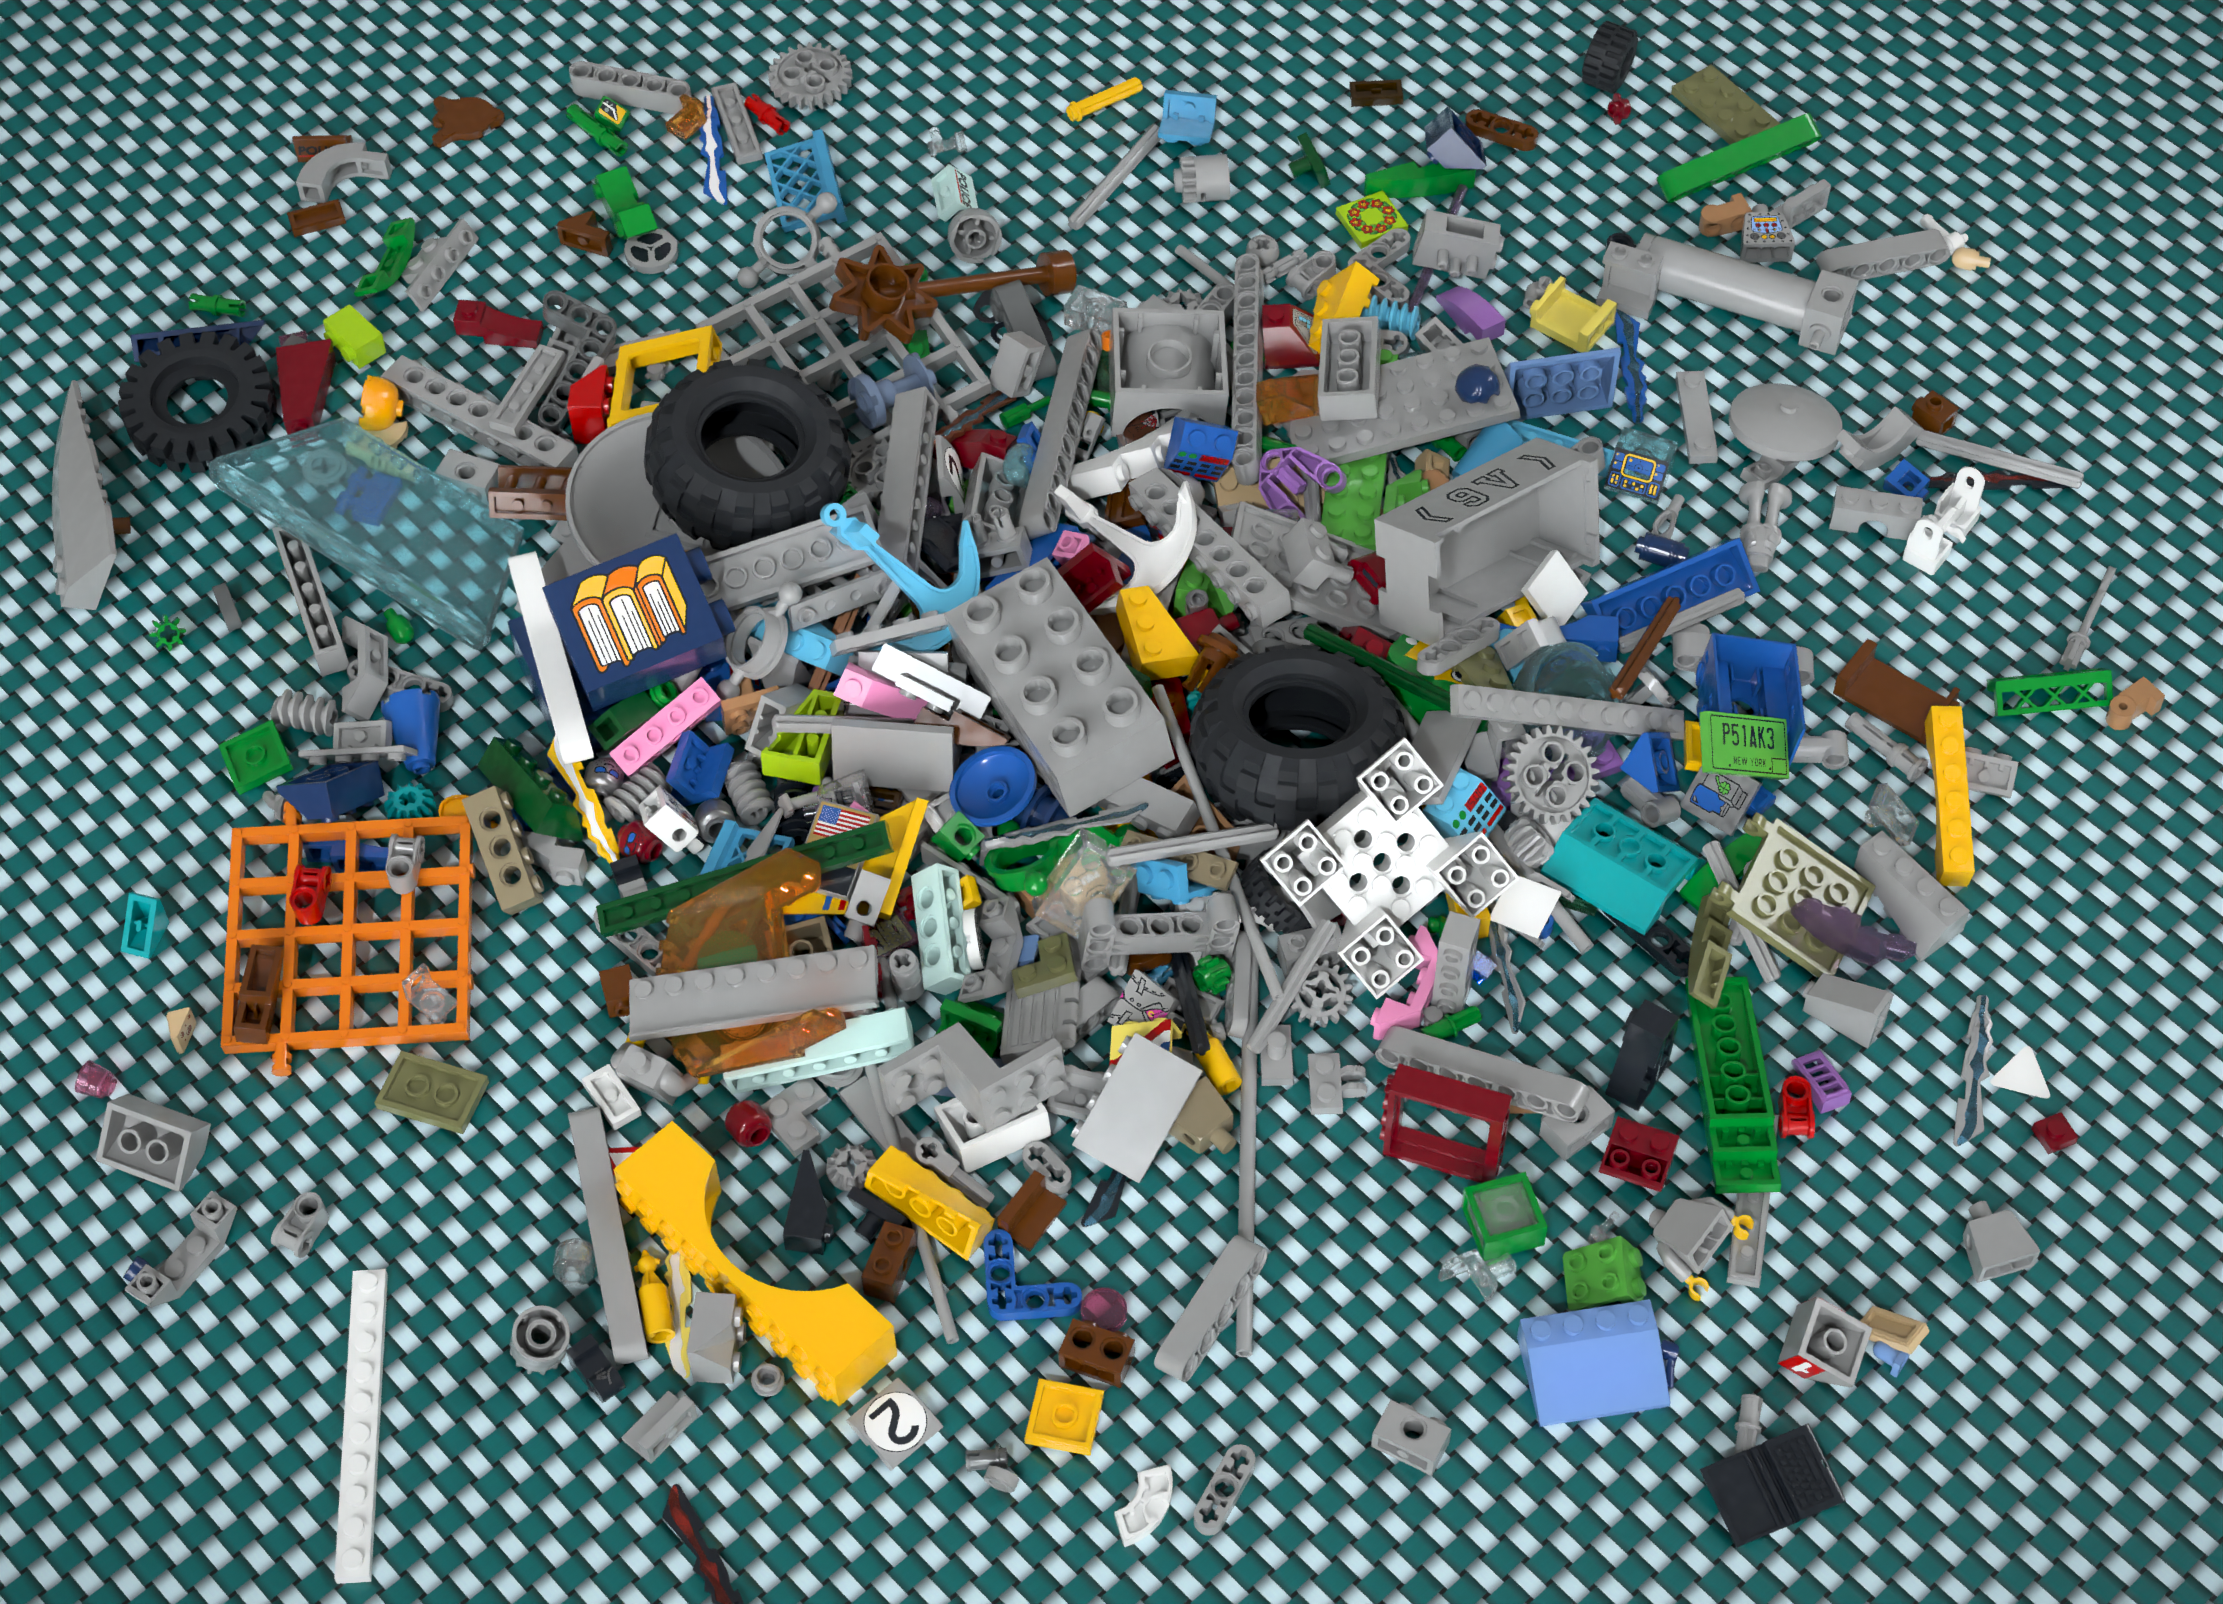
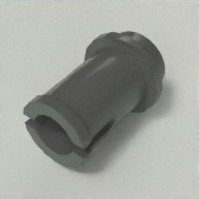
M996 1445L995 1449L966 1450L965 1452L967 1472L987 1470L988 1466L1008 1468L1007 1448H1000V1445Z

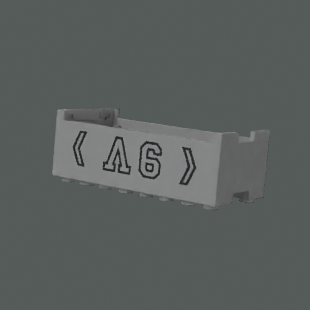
M1536 437L1375 518L1376 555L1385 558L1386 588L1381 587L1378 589L1380 625L1432 645L1479 617H1486L1525 596L1521 589L1550 551L1558 550L1572 570L1583 564L1590 567L1599 564L1598 459Z

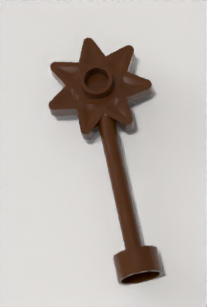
M876 245L868 265L847 258H840L834 272L844 288L833 294L829 308L832 311L857 316L858 337L862 341L869 340L884 328L904 344H909L915 333L914 319L929 318L934 315L938 306V302L934 299L935 297L992 290L993 287L1018 279L1022 282L1023 286L1038 284L1040 290L1046 296L1072 293L1076 286V266L1068 250H1058L1040 253L1037 258L1036 267L919 282L924 271V266L921 263L896 266L885 248L881 245Z

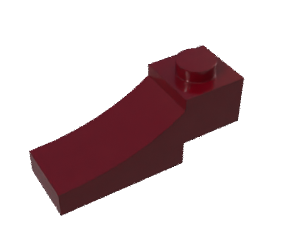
M459 300L453 318L456 335L483 337L484 343L489 345L537 348L544 329L542 321L520 318L500 312L487 306L486 302Z

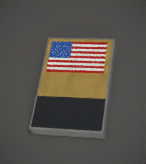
M821 800L805 843L879 822L880 817L875 813ZM864 861L792 882L791 885L796 888L850 901Z

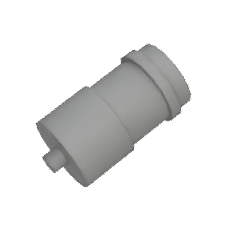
M896 950L891 954L888 961V969L892 975L891 980L895 994L900 1000L906 1002L917 1000L925 991L918 958L911 950Z

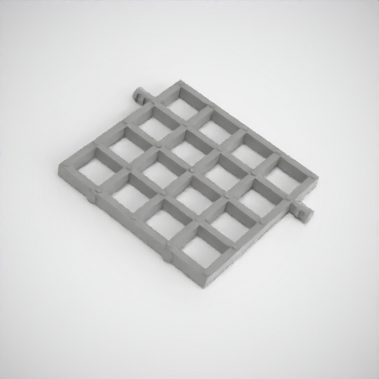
M881 232L841 252L839 247L834 244V240L830 236H826L817 243L818 249L823 252L822 254L826 258L825 260L696 324V328L712 325L717 334L747 319L762 341L730 357L722 348L721 361L731 359L733 365H746L748 358L763 360L772 355L780 368L784 365L799 372L803 382L807 385L821 380L826 374L834 370L836 372L840 369H843L848 378L851 379L862 373L855 364L856 361L887 346L902 369L879 381L889 379L891 382L905 377L903 360L909 354L900 340L883 328L869 340H859L844 348L829 326L850 314L832 311L829 307L818 312L803 290L834 275V270L840 258L860 262L872 255L876 245H881L885 248L894 265L903 266L905 264ZM791 297L806 318L773 334L759 312ZM936 308L932 317L914 319L915 331L931 324L946 346L922 358V363L927 370L931 369L934 372L957 360L973 381V383L944 398H941L934 389V396L939 404L937 420L943 417V422L947 426L960 416L956 410L991 393V382ZM817 333L832 355L799 371L784 348ZM849 396L832 404V407L836 408L837 413L840 414L842 419L854 413V410L858 408L856 400L850 401ZM886 409L884 429L853 445L848 440L851 458H853V451L862 452V445L868 448L872 447L871 441L881 444L882 439L885 438L889 442V430L892 425L893 416L888 409ZM774 445L775 453L780 454L786 462V464L789 466L790 462L788 458L778 447Z

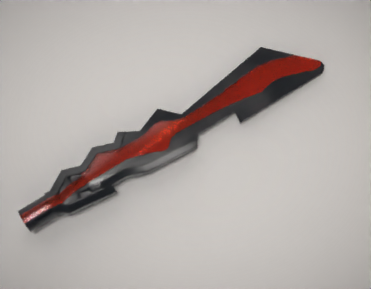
M1999 469L1989 473L1978 470L1985 479L1983 490H2009L2011 486L2031 485L2032 489L2072 488L2021 473L2007 475ZM1947 472L1941 476L1928 477L1930 479L1928 488L1946 490L1953 482L1955 483L1958 473ZM1968 476L1966 482L1969 486L1973 487L1974 479Z
M674 1484L662 1518L697 1557L693 1571L705 1580V1592L711 1594L712 1604H744L739 1590L734 1591L731 1587L729 1574L717 1549L708 1548L699 1533V1530L704 1529L702 1522L680 1485Z

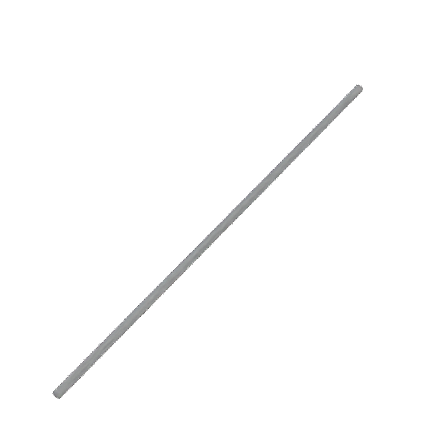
M1250 620V626L1258 625L1254 620ZM1245 860V868L1252 860ZM1251 946L1248 1024L1242 1037L1238 1235L1254 1242L1257 1054L1248 1050L1246 1043L1258 1025L1259 964ZM1253 1284L1237 1307L1236 1355L1239 1357H1249L1252 1355Z

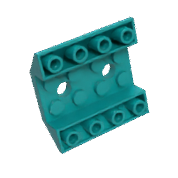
M1593 798L1589 803L1590 807L1584 808L1581 811L1582 815L1577 816L1563 831L1554 846V854L1543 865L1540 874L1645 935L1660 918L1664 903L1684 879L1689 881L1706 864V860L1607 802ZM1604 831L1610 836L1604 837L1599 835L1598 832ZM1657 862L1662 867H1654L1649 863Z

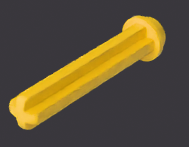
M1134 77L1077 103L1072 101L1066 107L1067 115L1071 121L1076 120L1079 122L1082 120V117L1141 92L1143 90L1142 82L1137 77Z

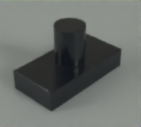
M853 1186L847 1197L852 1205L866 1213L854 1231L865 1241L871 1242L884 1221L912 1228L906 1217L856 1186Z

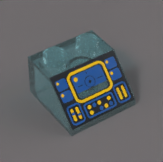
M1623 427L1613 453L1604 489L1658 505L1675 462L1678 442Z

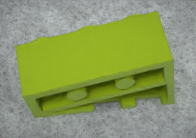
M814 689L793 715L844 716V700L834 696L833 692ZM778 732L777 738L769 747H765L761 752L763 775L821 786L832 755V734Z

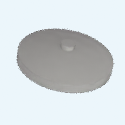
M1779 383L1756 385L1739 393L1732 402L1728 419L1731 431L1742 444L1761 455L1783 461H1809L1827 455L1837 446L1839 441L1835 437L1842 430V420L1838 411L1825 398L1805 388Z

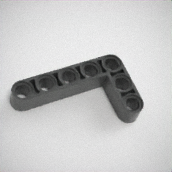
M552 290L547 292L543 298L544 319L553 326L581 339V342L538 412V426L548 428L553 434L559 435L570 418L567 409L568 400L562 401L558 397L561 395L569 396L570 386L580 380L573 378L571 375L575 373L583 375L592 361L593 357L586 356V352H595L596 356L603 358L605 361L616 342L617 326L615 320L610 316L561 291ZM552 305H558L561 308L558 310H553L549 307ZM581 317L584 318L585 321L579 323L574 321V319ZM607 330L610 334L601 335L598 331ZM548 417H553L557 419V421L554 423H548L544 419Z

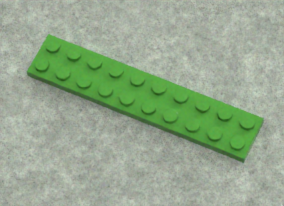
M1387 349L1381 350L1380 365L1399 360V354L1393 355ZM1388 452L1337 465L1345 473L1347 483L1345 488L1339 493L1333 494L1325 490L1321 524L1326 527L1327 533L1376 551L1374 519L1381 516ZM1336 472L1330 473L1327 476L1326 485L1332 487L1338 484L1340 480L1339 474Z

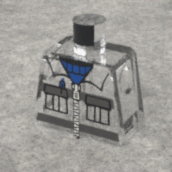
M864 769L821 785L817 792L818 803L803 806L806 823L813 822L821 800L848 807L855 800L869 812L876 814Z

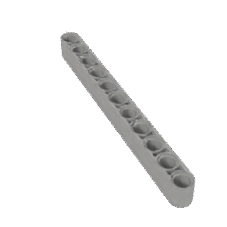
M1253 253L1242 254L1235 261L1231 428L1238 431L1232 464L1236 479L1242 485H1252L1259 481L1260 460L1262 458V305H1264V277L1259 258Z
M1094 327L1068 336L1019 516L1018 524L1019 526H1024L1029 540L1055 532L1057 529L1062 503L1056 497L1054 491L1060 484L1065 488L1068 486L1102 352L1101 336Z

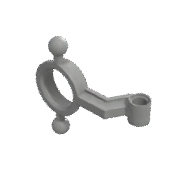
M830 192L819 194L816 198V206L808 213L797 207L781 206L764 214L758 221L753 235L754 249L759 260L752 267L740 269L737 274L738 283L744 288L756 286L759 274L766 267L779 274L791 275L818 264L815 260L820 251L817 243L821 239V234L815 221L823 213L829 214L836 209V197ZM781 216H793L800 219L806 224L811 233L812 243L809 252L802 260L793 264H783L773 260L767 254L763 245V234L766 227L771 221ZM831 277L819 282L832 296L835 292L842 289ZM854 315L843 318L852 327L858 322L857 316Z
M789 581L781 585L778 592L780 599L775 607L761 608L759 606H749L743 610L739 608L729 612L736 632L726 635L725 649L727 653L726 660L733 673L729 679L721 681L717 686L716 693L721 701L740 695L739 684L744 677L753 680L763 678L774 669L781 659L788 638V624L784 614L790 605L797 604L802 598V589L797 583ZM764 619L765 631L761 645L755 655L746 662L745 647L748 637L756 624Z

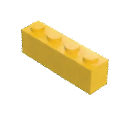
M892 1145L868 1170L864 1184L866 1189L966 1261L982 1245L985 1236L992 1230L995 1219L985 1208L973 1204L964 1197L961 1191L953 1187L951 1188L941 1181L933 1171L923 1168L913 1161L908 1153L899 1151Z

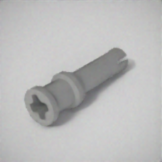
M1854 712L1847 719L1845 727L1885 756L1887 764L1890 767L1898 768L1906 774L1908 781L1914 782L1924 773L1928 766V761L1915 756L1909 751V747L1906 744H1897L1858 712Z

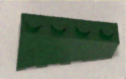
M493 737L477 767L494 786L510 794L514 803V809L535 833L581 842L583 833L576 808L567 799L568 795L563 790L557 788L552 782L553 778L541 770L537 765L538 761L526 753L520 741L512 737L507 739Z

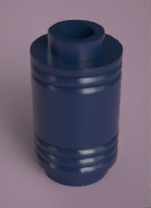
M1646 532L1645 537L1639 536L1634 552L1639 553V560L1666 567L1687 558L1690 548L1686 547L1685 543Z

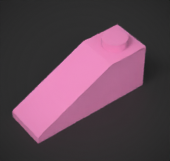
M851 662L847 664L834 693V696L861 708L892 718H911L914 722L922 707L927 704V701L919 697L916 700L905 697L899 693L901 688L895 685L896 682Z

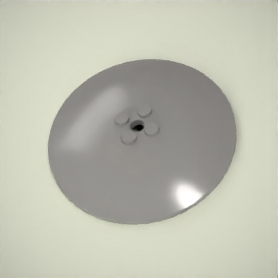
M653 412L628 418L600 433L580 453L570 472L565 498L566 519L576 545L592 566L677 533L685 551L700 547L704 557L721 552L720 550L713 549L710 546L709 540L700 537L695 541L683 533L676 522L665 515L652 494L653 486L649 484L645 474L644 453L647 427L651 424ZM753 436L727 437L715 442L705 450L708 458L717 467L727 473L743 478H764L785 469L771 449L759 438Z

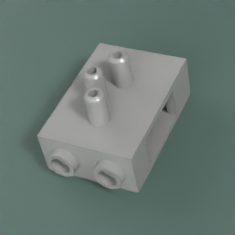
M1427 209L1414 243L1412 265L1446 271L1453 278L1459 277L1461 274L1486 279L1489 269L1494 270L1496 252L1500 253L1503 247L1504 237L1500 236L1501 224Z

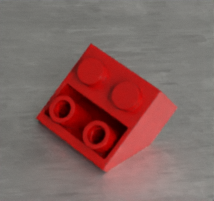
M607 365L599 366L570 386L567 409L575 443L589 444L596 436L608 429L607 418L610 417V398L613 396L614 377L609 376Z

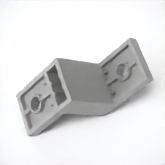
M959 1022L877 1067L885 1106L892 1117L904 1110H908L914 1104L930 1095L936 1094L947 1086L987 1133L1003 1126L1009 1120L1025 1111L1031 1110L1035 1105L1051 1096L1059 1094L1068 1087L1061 1045L1055 1038L999 1068Z

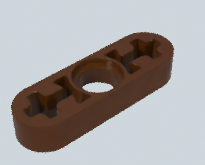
M1480 109L1471 110L1466 115L1465 125L1478 137L1521 151H1531L1537 146L1538 131L1531 125ZM1502 127L1506 128L1508 131L1505 133H1499L1495 129Z

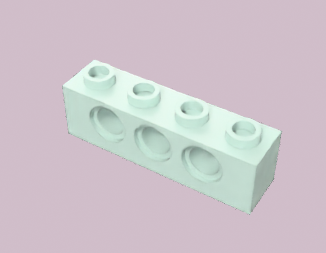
M936 863L912 875L911 881L923 986L925 990L947 995L961 988L964 975L971 974V969L966 951L967 936L963 932V903L959 870Z

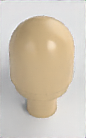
M1966 247L1958 248L1952 254L1954 266L1969 271L1976 270V266L1989 269L1991 258L1979 256L1980 251Z

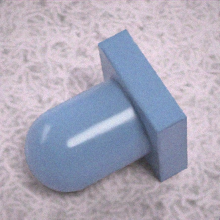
M1877 1341L1873 1346L1874 1355L1891 1365L1890 1375L1897 1378L1909 1359L1910 1354L1893 1349L1882 1341Z

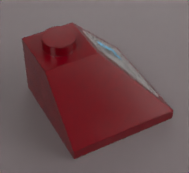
M1292 304L1262 305L1266 370L1320 366V354L1308 346L1311 335L1310 328L1314 319L1313 314Z

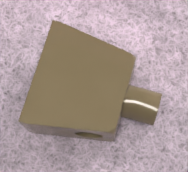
M1206 1076L1197 1082L1169 1134L1196 1153L1201 1154L1214 1145L1220 1152L1226 1154L1234 1148L1237 1142L1229 1133L1233 1128V1113Z

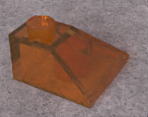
M1319 375L1289 376L1256 382V403L1264 425L1318 416Z

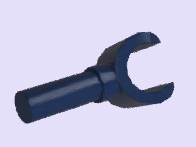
M1663 1340L1661 1344L1663 1360L1668 1361L1666 1365L1668 1389H1673L1674 1368L1679 1346L1674 1342Z

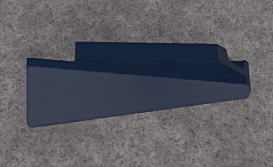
M265 320L133 334L130 337L134 362H140L138 357L147 349H150L156 355H160L157 343L167 338H170L175 348L179 347V334L193 332L196 343L200 342L202 331L216 332L219 342L224 334L236 337L239 345L244 342L249 345L266 322Z

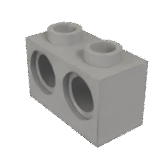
M1334 922L1336 925L1335 932L1316 961L1318 966H1322L1324 960H1328V968L1332 969L1337 964L1340 966L1339 968L1345 967V961L1337 953L1342 937L1337 922ZM1313 928L1278 935L1277 957L1285 979L1315 931Z

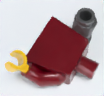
M1200 589L1188 592L1185 597L1186 616L1174 620L1198 654L1201 652V649L1196 641L1200 634L1208 636L1218 624L1228 632L1240 627L1233 612L1218 618L1214 610L1208 608V595ZM1208 665V667L1206 668L1204 674L1200 679V683L1196 686L1197 688H1199V686L1201 685L1211 665Z

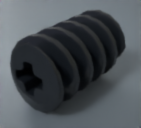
M787 781L776 786L774 790L775 813L780 808L777 802L781 795L787 793L789 798L808 794L806 785L803 782ZM812 805L794 810V814L789 818H785L782 815L775 831L776 834L792 837L795 841L794 847L805 844L812 823H806L803 811L812 809Z

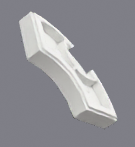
M1170 1464L1138 1472V1488L1135 1497L1127 1506L1114 1512L1124 1547L1147 1537L1165 1517L1171 1502L1173 1489Z

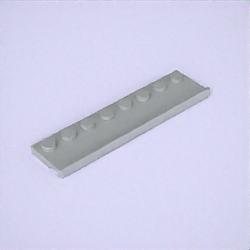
M874 945L631 979L629 980V1039L631 1042L877 1008L879 1007L877 997V949Z

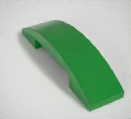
M412 217L390 223L382 238V241L387 246V250L375 273L362 276L354 292L356 297L383 291L392 286L402 275L413 248L415 221Z
M1745 833L1723 849L1737 880L1743 876L1745 865L1753 859L1763 839L1762 837L1751 836ZM1708 862L1679 892V895L1697 911H1699L1702 897L1710 894L1713 887L1718 888L1719 886Z

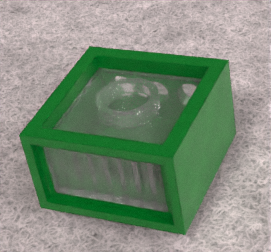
M1526 1172L1464 1188L1461 1207L1483 1262L1544 1246L1548 1226Z

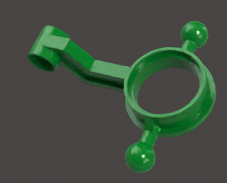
M1014 820L1002 823L997 828V835L1000 836L1019 830L1020 825ZM1132 824L1120 826L1115 833L1106 826L1077 829L1069 836H1055L1049 841H1040L1035 844L1021 845L1014 848L1005 847L990 850L984 859V866L987 873L994 877L996 885L1001 890L1009 892L1025 890L1031 896H1041L1047 891L1048 880L1056 874L1061 862L1091 850L1106 860L1105 854L1107 850L1120 847L1127 830L1140 833V831ZM1043 855L1040 859L1025 867L1005 870L1008 866L1023 858Z

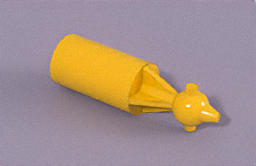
M1207 1033L1210 1050L1206 1051L1203 1056H1200L1199 1053L1195 1055L1220 1095H1227L1240 1087L1242 1079L1220 1040Z
M643 1250L638 1264L634 1266L635 1272L640 1271L644 1274L640 1289L637 1292L646 1340L649 1343L659 1344L670 1341L675 1337L676 1333L667 1287L654 1273L657 1265L661 1264L659 1257L654 1258L650 1256L647 1250Z

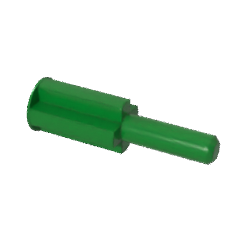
M1046 396L1029 405H1026L1024 402L999 414L1002 426L1008 429L1031 418L1030 413L1049 405L1051 397Z

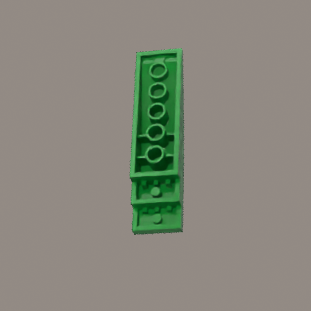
M1726 977L1717 1008L1712 1009L1689 994L1688 978H1685L1695 1068L1715 1194L1780 1192L1781 1179L1777 1163L1778 1147L1773 1127L1775 1116L1747 977Z

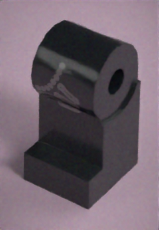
M589 1334L566 1350L571 1367L602 1403L626 1388L620 1374L601 1351L592 1334Z

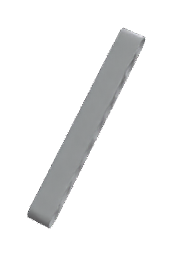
M600 1106L568 1113L615 1364L619 1366L649 1359Z

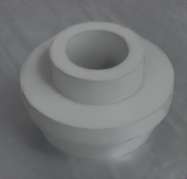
M767 1363L760 1365L753 1372L751 1383L757 1394L769 1397L776 1395L782 1390L785 1378L779 1367ZM767 1378L774 1380L772 1384H763V1381Z

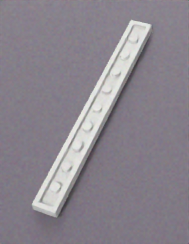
M386 1269L353 1271L334 1578L337 1584L371 1582L388 1282Z

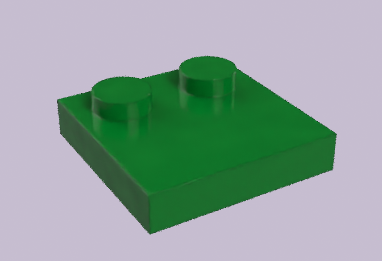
M273 720L218 745L234 787L239 795L294 769Z

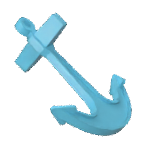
M828 503L822 507L820 512L821 521L826 526L833 527L829 532L843 544L849 545L853 550H863L915 603L920 615L937 610L938 614L946 613L978 595L980 562L977 546L968 520L962 521L957 578L950 586L939 589L929 584L875 542L880 535L868 524L860 522L856 517L846 518V510L839 503ZM833 509L837 513L835 520L830 518V512ZM947 627L945 630L888 644L900 651H935L948 643L952 637ZM883 645L874 647L870 650L881 651Z

